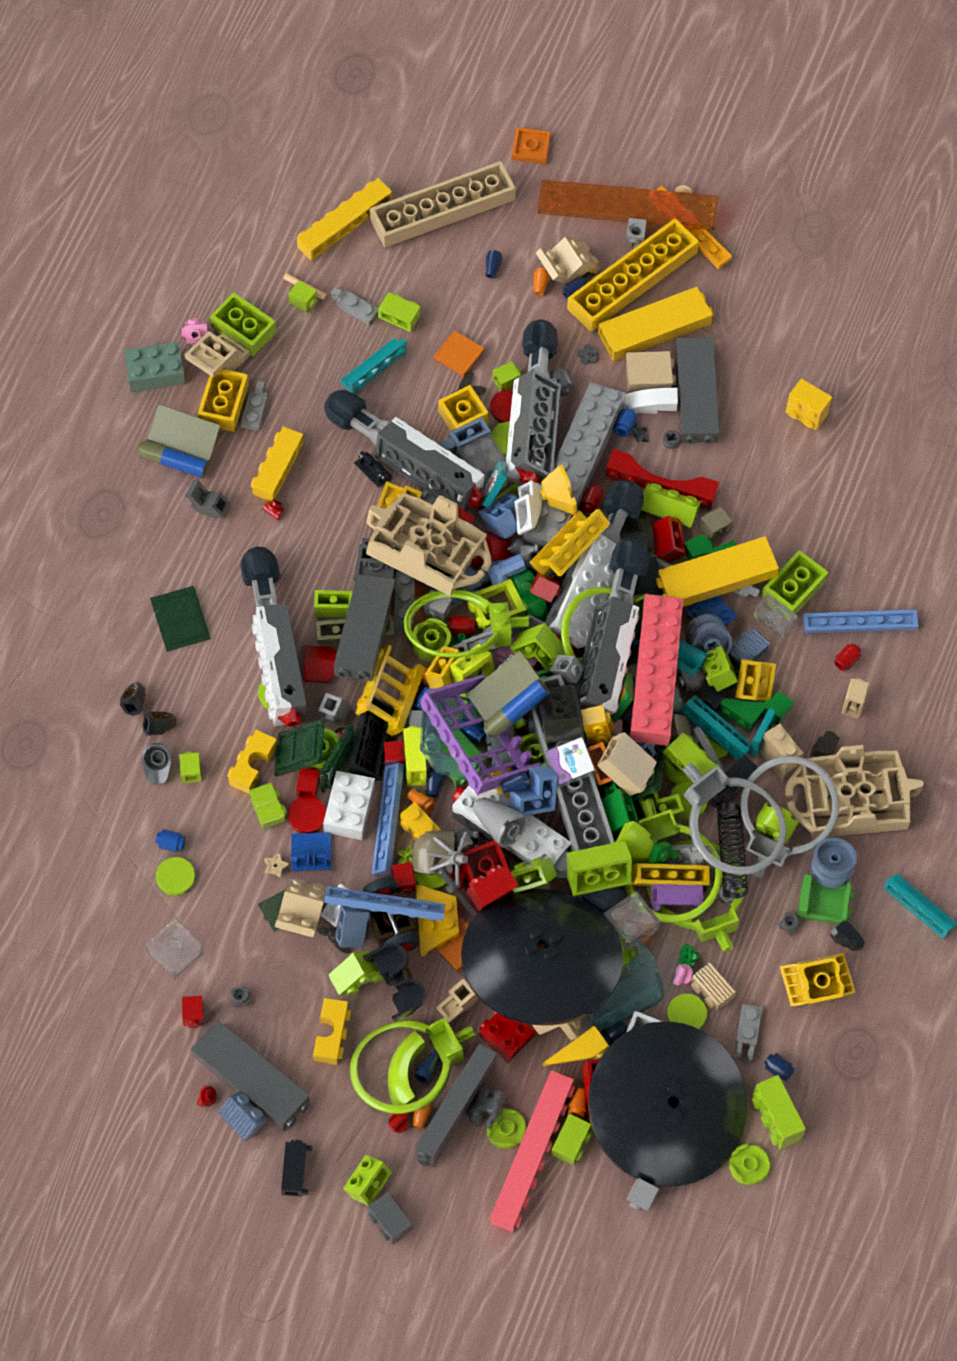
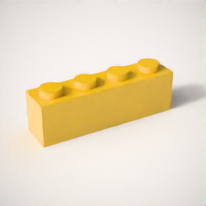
M284 426L280 432L276 433L273 447H269L265 462H261L259 466L258 476L254 477L251 482L253 495L267 501H272L277 497L304 444L302 433Z
M636 863L632 864L631 884L628 885L653 886L657 884L709 886V866Z

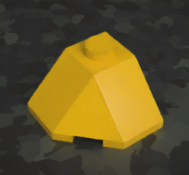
M560 465L542 481L541 497L547 501L550 507L572 515L577 513V504L575 497H572L570 480L563 465Z

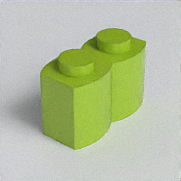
M268 783L249 790V797L262 829L285 822L287 811L284 804L280 805L278 801L280 794L277 787L273 788L272 784Z

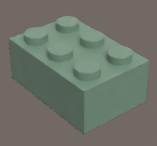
M179 342L124 350L131 392L185 384Z

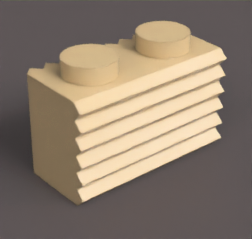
M859 678L850 680L841 714L857 719L860 718L869 689L868 682Z
M711 962L692 976V988L696 993H701L704 996V1001L709 1008H714L715 1011H718L735 998L736 991Z

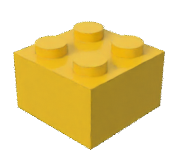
M801 378L789 394L785 412L791 418L801 421L806 427L817 431L828 416L832 396Z
M471 385L438 400V412L450 431L481 417L488 424L489 412Z

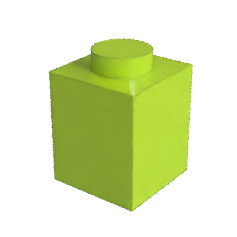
M300 280L288 292L289 303L306 313L317 304V290Z
M511 361L494 369L492 379L499 391L509 390L513 388L514 380L522 376V372Z
M188 751L184 754H179L182 783L202 782L199 753Z

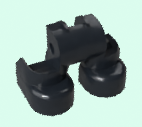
M397 943L385 944L362 956L366 962H375L380 975L384 978L387 985H394L399 991L392 995V1000L399 1012L391 1016L395 1022L412 1015L423 1006L426 1001V990L419 981L413 978L408 968V953L401 945Z

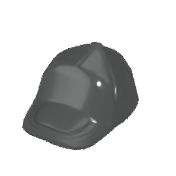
M149 744L142 752L145 776L153 784H163L169 776L172 758L169 749L164 744Z

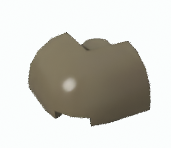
M433 830L426 831V833L421 835L413 847V870L426 874L437 873V870L429 872V868L444 863L448 859L427 856L426 852L449 854L448 851L433 839L435 836L454 851V832ZM453 864L445 866L447 872L452 873Z

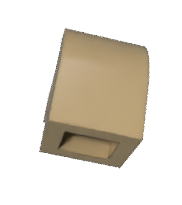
M464 978L448 991L451 995L436 1007L450 1024L464 1011L467 1012L478 999Z

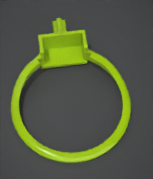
M590 588L578 594L570 602L564 613L561 625V639L566 656H575L570 643L569 628L572 615L577 606L589 596L595 594L610 595L612 588ZM645 594L633 596V605L639 607V619L642 618ZM638 646L635 655L628 666L637 663L639 650Z
M455 589L451 596L439 590L428 593L417 599L408 608L404 617L405 633L416 647L426 653L448 658L482 654L489 651L494 645L511 646V628L529 627L528 616H509L508 602L491 603L481 595L460 589ZM447 597L460 598L472 603L485 614L490 613L491 628L494 633L484 644L473 650L460 653H443L421 645V642L416 639L411 630L412 617L420 607L430 601Z
M652 799L641 803L646 818L639 820V825L651 834V840L659 841L679 834L678 831L691 836L688 826L678 824L675 821L671 809L657 814ZM699 832L703 845L709 846L712 851L710 854L721 861L711 842ZM715 868V882L707 899L694 910L679 915H666L655 912L639 900L632 885L627 884L625 888L632 903L646 916L661 922L679 923L696 918L712 905L722 885L723 871Z
M685 840L677 842L672 846L693 844V841ZM711 842L714 848L720 851V846ZM731 858L729 860L736 861V858ZM733 863V866L740 865L739 863ZM647 886L648 895L651 900V886ZM745 888L738 889L737 893L745 891ZM744 897L733 900L730 904L729 913L701 923L699 919L696 922H692L691 919L672 924L696 931L701 943L716 938L722 952L727 953L734 948L727 934L738 930L739 919L736 912ZM660 906V910L657 911L661 914L677 915L664 906Z
M446 1018L440 1019L431 1025L415 1020H404L379 1027L368 1034L355 1049L350 1064V1076L353 1087L364 1102L377 1110L393 1114H404L420 1110L431 1104L443 1092L449 1081L452 1066L465 1061L460 1044L476 1037L474 1030L470 1026L454 1034ZM400 1027L413 1028L429 1033V1038L443 1062V1067L438 1082L428 1095L410 1104L391 1105L374 1099L363 1089L358 1079L357 1065L359 1055L369 1040L383 1031Z

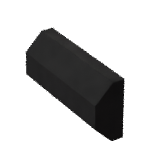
M373 697L372 704L391 716L393 715V707ZM369 710L360 714L349 761V772L380 781L383 778L385 769L384 742H391L392 736L386 733L389 726L388 722Z

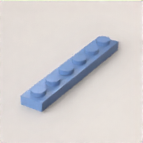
M917 610L803 613L804 634L917 630L918 619Z
M399 762L385 766L372 866V875L376 877L391 874L404 765Z
M326 886L324 903H329L333 906L343 905L353 909L362 908L373 912H388L392 915L402 914L412 918H428L432 921H443L445 904L331 886Z

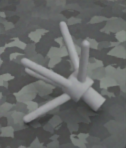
M464 832L457 851H453L436 836L433 838L449 854L426 852L427 856L448 859L444 863L429 868V872L453 864L455 865L456 885H460L459 865L468 861V857L462 853L467 832Z

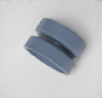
M700 615L693 619L686 628V642L702 652L707 653L721 645L727 655L730 652L732 637L723 621L716 615Z
M832 837L819 842L810 863L812 878L819 885L826 888L836 889L846 885L852 878L857 863V854L854 847L841 838Z

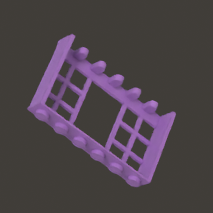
M484 674L426 691L420 702L422 709L429 716L432 725L437 729L441 740L448 747L450 755L456 760L460 771L465 775L469 786L475 791L476 795L501 787V782H504L518 772H525L529 778V768L541 766L540 763L528 764L531 759V752L526 751L522 753L519 746L522 739L519 735L512 738L509 733L512 725L498 736L504 747L469 758L452 731L485 720L483 717L473 718L469 709L475 707L474 704L465 705L460 694L474 689L486 678ZM455 696L460 707L450 709L444 699ZM440 701L445 711L440 712L434 702ZM464 711L470 721L459 724L453 714ZM448 715L454 726L449 727L444 716ZM507 751L513 761L502 764L496 754ZM492 756L498 766L487 769L481 759ZM476 760L482 771L477 772L471 762ZM515 765L518 768L511 772H507L505 769ZM501 770L502 775H498L495 777H492L490 775V773ZM485 775L487 779L482 781L480 777Z

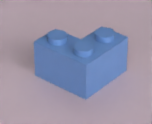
M508 492L494 501L489 508L485 507L479 511L487 531L504 539L514 535V532L517 531L514 502L518 500L517 496Z
M548 765L529 768L530 787L524 791L510 792L509 806L524 815L554 811L558 775Z

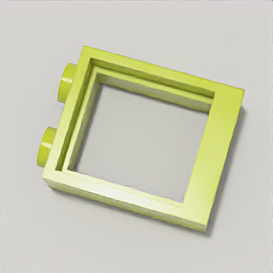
M511 579L474 592L486 599L505 592L513 608L509 612V616H526V608ZM467 602L470 613H474L476 617L475 623L478 629L481 628L484 633L485 629L491 626L490 619L486 620L481 609Z
M478 644V645H476L474 648H472L471 650H473V649H475V648H477V647H479V646H481V645ZM487 651L478 655L460 657L450 664L453 683L466 680L469 675L480 667L482 669L481 675L484 674L487 678L495 671L492 654ZM467 693L460 694V697L466 704L471 703Z
M409 726L408 728H403L407 787L426 785V758L423 727Z

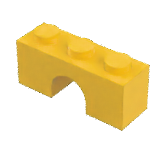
M255 730L253 735H249L246 741V748L244 751L241 750L237 756L238 762L235 767L232 766L227 775L229 777V785L248 794L249 790L254 789L259 780V771L250 767L251 762L257 759L269 762L277 748L276 738L258 730Z
M324 998L320 1016L321 1023L332 1026L334 1032L328 1037L316 1036L313 1061L337 1065L338 1059H342L344 1047H341L342 1040H346L348 1028H345V1023L350 1021L351 1016L348 1002Z

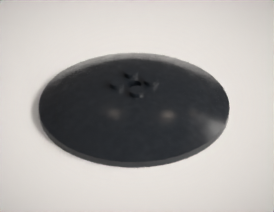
M530 889L502 896L478 912L464 934L461 963L470 988L490 1009L517 1022L547 1026L576 1021L600 1008L613 994L618 985L623 966V952L620 939L613 925L593 905L565 892ZM543 943L548 945V948L541 949L538 945Z
M663 1021L636 1027L620 1036L606 1049L592 1074L588 1093V1110L591 1126L600 1147L618 1168L635 1179L640 1178L651 1185L674 1187L691 1184L708 1177L730 1158L744 1131L747 1115V1098L744 1082L736 1063L718 1041L693 1026ZM671 1096L675 1097L678 1101L675 1108L670 1107L668 1104V1099Z

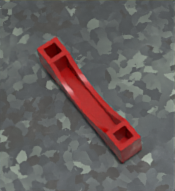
M613 449L606 467L605 476L612 480H630L644 489L648 483H656L664 489L676 490L681 495L695 497L701 502L700 508L711 509L718 492V481L705 477L690 480L661 478L645 470L635 461L631 454Z

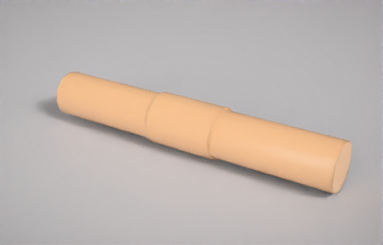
M288 273L284 276V280L293 285L299 280ZM312 287L317 290V298L324 301L327 294Z

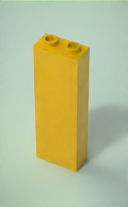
M694 287L599 323L598 334L614 362L625 358L626 353L640 352L711 325L714 313L712 308L708 307L703 292H700L698 287Z
M764 536L658 570L656 583L658 588L663 590L664 594L662 596L683 598V607L778 577L779 567L767 538Z

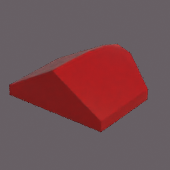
M483 532L487 534L486 541L491 555V563L499 560L503 561L511 557L512 553L507 550L511 545L508 539H504L491 532Z
M306 646L303 682H331L335 675L334 662L337 654L332 647Z

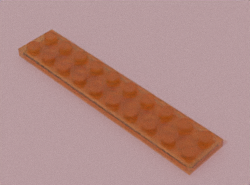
M542 180L537 214L628 222L629 218L646 220V224L664 226L673 219H676L686 228L715 230L719 196Z

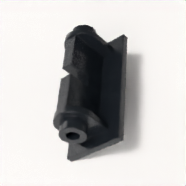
M361 451L358 454L359 459L354 464L378 488L392 478V475L368 452Z

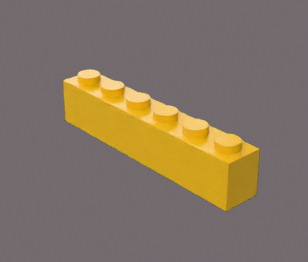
M379 178L369 182L361 191L355 192L350 199L343 201L338 208L328 212L320 221L314 222L306 231H302L297 237V247L312 261L370 218V208L391 201L392 191Z

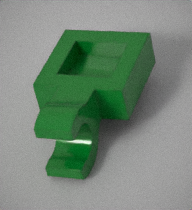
M666 841L655 843L648 861L652 864L666 861L668 857L677 859L680 850L671 849L672 845Z

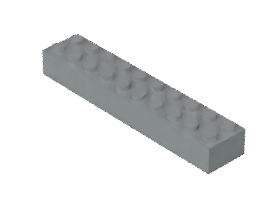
M592 382L589 383L553 468L554 471L558 466L563 465L570 480L572 497H575L577 512L613 433L615 422L625 404L624 392ZM542 499L541 512L535 528L523 533L524 544L533 546L540 544L544 547L574 515L550 507L547 501Z
M561 674L541 679L550 694L529 711L545 763L553 771L554 768L547 751L581 738ZM592 771L560 784L557 779L556 798L573 851L613 843L614 839Z

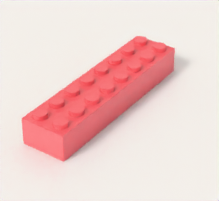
M645 594L630 738L635 742L669 745L683 598Z

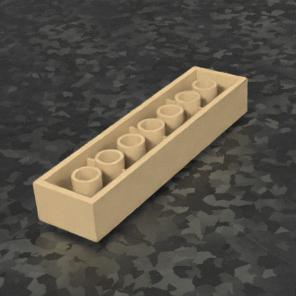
M499 161L370 208V220L384 248L515 201L516 188L503 163Z

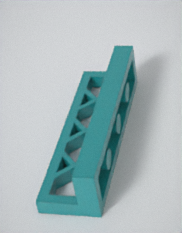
M394 337L340 380L341 385L349 392L357 393L407 353V341L404 338L398 341Z
M642 618L636 624L634 629L635 637L631 642L638 647ZM679 639L677 668L693 677L700 671L708 654Z
M696 695L681 709L680 713L687 716L697 727H701L706 735L737 761L750 750L752 743Z
M898 873L886 880L883 889L942 939H945L957 926V922Z

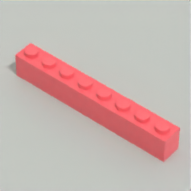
M552 1070L550 1071L490 1217V1224L512 1233L515 1227L519 1228L523 1218L520 1215L523 1208L527 1209L530 1202V1197H528L530 1189L534 1190L538 1179L535 1178L538 1171L542 1172L546 1160L543 1159L545 1152L549 1153L552 1148L553 1142L550 1141L553 1134L557 1135L561 1123H558L560 1115L564 1117L568 1107L565 1104L567 1098H572L576 1087L573 1086L574 1079Z

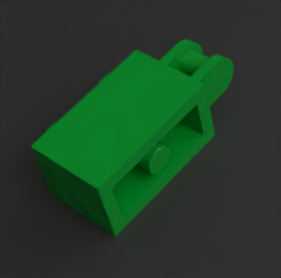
M614 781L612 785L604 786L606 796L601 799L611 833L619 836L625 823L635 821L639 824L631 796L623 791Z

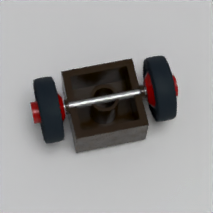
M383 877L374 880L362 890L364 892L405 898L403 892L395 894L399 888L394 877ZM370 911L369 923L379 948L385 944L397 943L408 953L419 946L420 941L417 935V927L412 917L402 914L392 915L382 911Z

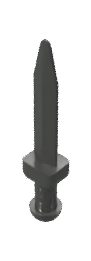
M446 867L437 869V875H440L448 884L446 890L449 894L453 892L474 918L480 911H478L474 903L460 887L462 885L461 881L460 885H456V879L454 880L450 876Z

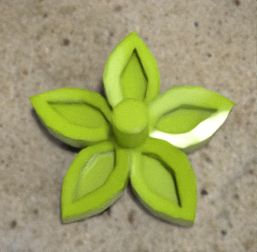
M411 845L406 848V852L402 850L397 851L398 855L402 857L398 864L412 863L413 849Z

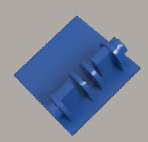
M719 596L694 603L685 610L692 620L704 614L716 615L723 621L725 626L738 618Z
M331 833L291 834L292 871L331 870Z

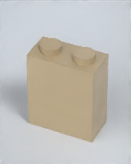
M670 351L626 353L625 366L628 393L655 388H672V385L676 384L675 374H672L674 358L670 357Z
M781 724L764 733L760 754L766 761L783 756H803L801 749ZM783 763L771 768L784 781L792 776L800 764Z
M623 732L612 737L597 766L631 796L645 790L646 782L653 775V769L657 762Z

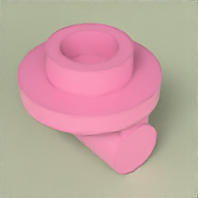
M687 964L679 965L676 968V976L673 983L678 986L681 983H690L693 976L691 967Z

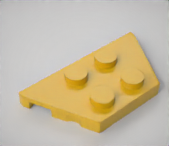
M417 884V900L445 904L443 921H432L428 918L418 917L422 957L426 956L427 952L435 947L440 948L447 941H452L459 937L460 933L456 897Z

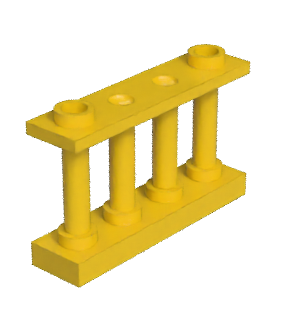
M595 510L588 518L581 511H578L529 563L539 573L545 574L552 568L558 576H562L611 523L600 510Z
M387 645L380 650L373 682L367 681L363 694L357 702L356 714L360 715L369 710L388 722L389 726L386 733L394 736L403 731L425 667L421 664L413 668L406 667L389 656L392 646ZM386 663L405 675L404 684L383 671ZM380 679L399 690L400 696L398 700L377 687ZM374 695L394 706L392 716L371 703Z

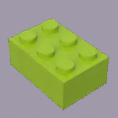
M234 292L210 316L212 329L219 334H225L249 350L250 355L253 357L277 333L275 320Z
M799 550L778 572V577L772 578L763 588L761 598L791 620L826 583L829 572Z
M626 841L613 842L567 853V879L573 896L631 884L632 858Z
M779 1075L756 1084L752 1095L753 1098H751L752 1104L756 1110L759 1109L762 1115L760 1116L762 1124L765 1128L768 1127L773 1145H777L778 1149L782 1150L800 1142L806 1128Z

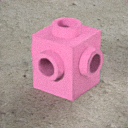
M191 318L185 322V327L181 329L182 338H186L187 344L194 346L208 332L207 320Z

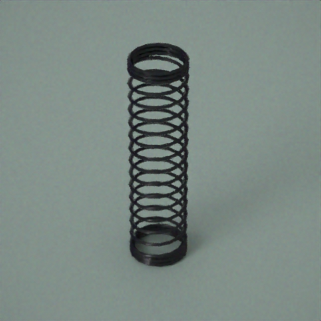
M735 803L722 804L716 811L721 862H730L728 865L739 863L741 865L738 867L743 865L746 867L741 807ZM727 810H737V811H739V812L736 813V814H734V813L726 814V815H722V814H721L722 812L727 811ZM731 820L739 821V822L731 823V824H730V823H724V822H726V821H731ZM728 826H739V827L734 828V829H727V828H725V827H728ZM729 831H738V832H739V833H736V834H726V832H729ZM732 836L740 837L737 839H725ZM729 842H740L739 844L735 845L726 844ZM731 847H739V848H740V849H737V850H728V848H731ZM735 852L741 853L739 855H727L729 853ZM731 858H741L740 860H736V861H729V860H728V859H731ZM723 872L724 896L738 899L748 894L746 875L730 877L733 874L725 875V872ZM728 888L746 889L741 893H731L726 891V889Z

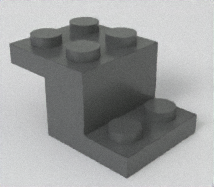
M362 538V544H359L354 581H356L357 574L395 579L396 569L367 555L366 552L370 539ZM395 546L392 548V549H396L397 551H399V548H397V547H395Z

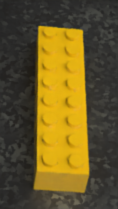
M673 219L569 296L567 310L590 332H593L599 327V323L609 320L698 253L699 241L678 220Z

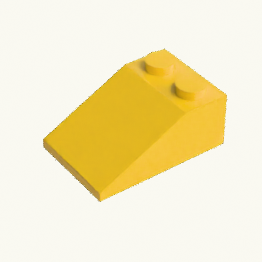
M593 1026L543 1062L542 1065L548 1067L586 1061L591 1058L598 1059L609 1045L597 1028Z

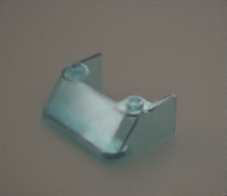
M455 696L444 699L450 709L460 707ZM460 696L465 705L472 703L469 698ZM440 701L434 702L440 712L445 711ZM473 707L469 711L473 718H475L478 710L476 707ZM422 709L420 751L435 772L467 780L450 753L440 751V734L432 725L427 713ZM464 711L453 714L457 719H468ZM448 715L444 716L448 726L451 727L453 722ZM476 760L471 762L474 768L477 765Z
M639 939L635 940L639 956L629 962V974L620 978L613 994L600 1008L587 1015L592 1027L595 1026L599 1033L602 1029L615 1025L620 1021L625 1022L633 1017L635 1011L641 1013L658 1004L664 998V989L654 955Z

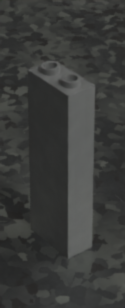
M713 337L676 338L675 354L681 443L694 444L696 442H705L711 444L718 442L719 419Z
M357 574L334 662L335 676L373 682L395 594L394 579Z
M219 1020L190 1049L191 1055L236 1093L240 1091L249 1098V1102L255 1108L260 1109L263 1115L282 1131L286 1127L290 1128L296 1121L295 1117L300 1112L304 1113L310 1105L309 1095Z
M481 1044L477 1046L416 1145V1158H418L417 1161L420 1164L434 1167L465 1117L467 1110L470 1109L478 1096L480 1087L484 1086L496 1067L497 1054Z

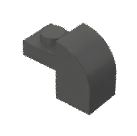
M199 480L192 481L185 495L192 502L191 507L195 511L209 517L223 518L230 504L221 492L208 491Z

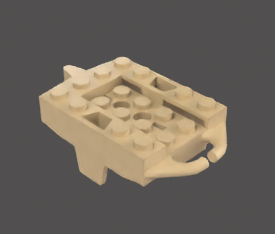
M403 492L387 509L374 505L369 508L366 523L374 529V532L369 540L366 554L448 596H451L455 588L479 582L485 576L482 570L488 571L491 566V555L486 541L487 534L472 524L458 518V504L441 495L438 496L432 505ZM395 546V547L401 549V552H400V551H397L396 549H392V548ZM480 556L484 560L481 567L482 570H479L474 576L465 575L464 572L472 560ZM426 562L455 576L454 579L427 566Z
M863 745L841 747L836 755L808 758V760L822 767L831 777L839 796L838 815L847 814V816L837 818L835 827L828 837L908 829L910 824V798L920 794L924 783L922 780L907 778L898 750L864 752ZM800 764L787 782L785 795L787 798L793 797L794 787L802 784L804 786L808 811L806 813L798 811L794 801L788 802L787 806L793 818H797L799 823L810 832L811 839H814L824 831L830 818L814 819V817L831 816L832 798H828L831 794L823 778L811 768ZM858 765L856 768H845V766ZM861 789H866L869 793L864 794L861 792ZM841 791H847L850 795H843ZM881 791V794H875V792ZM876 811H885L884 813H871Z

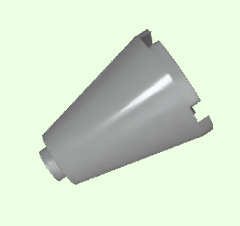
M479 798L473 805L474 814L502 848L513 845L516 842V836L518 834L522 836L527 827L528 820L523 813L489 798Z

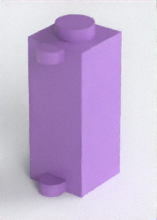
M657 884L651 886V905H653L654 911H659L660 906H694L695 909L705 900L703 885Z

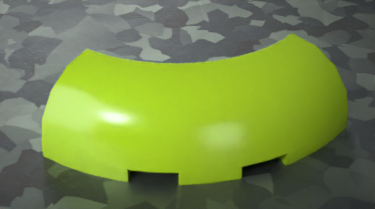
M635 821L625 823L616 842L626 841L633 860L632 864H652L648 861L654 844L658 842L651 840V834Z
M415 1031L402 1041L389 1065L387 1077L388 1092L393 1105H405L415 1102V1095L408 1081V1072L415 1058L425 1050V1041Z

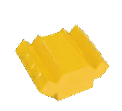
M844 953L780 966L791 1006L811 1004L856 993Z

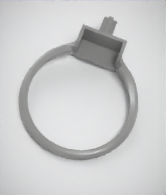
M783 756L771 759L759 766L748 778L749 781L754 783L770 767L783 763H797L817 772L829 788L832 798V813L826 828L810 843L792 847L793 851L783 846L781 853L773 862L780 867L783 866L789 855L809 851L815 848L819 842L825 840L835 827L839 814V796L831 777L818 764L797 756ZM744 787L741 795V815L751 837L746 850L758 856L755 864H758L771 855L777 842L757 832H752L755 828L748 814L750 789ZM765 869L752 873V875L761 878Z
M692 762L689 763L683 771L694 784L687 789L683 796L692 805L689 830L693 844L699 854L713 867L736 875L756 873L771 865L781 853L786 838L784 816L776 801L764 789L749 780L728 778L718 765L703 776ZM725 785L746 787L758 792L770 802L778 816L780 835L777 845L771 855L758 864L738 867L723 863L711 855L701 841L698 829L701 806L722 791Z

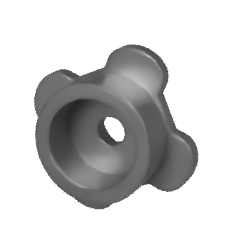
M786 912L783 920L779 921L778 927L788 931V934L794 935L796 928L802 924V921L796 915Z
M237 987L230 990L232 995L231 1005L233 1007L238 1005L248 1006L251 1003L248 997L249 988Z

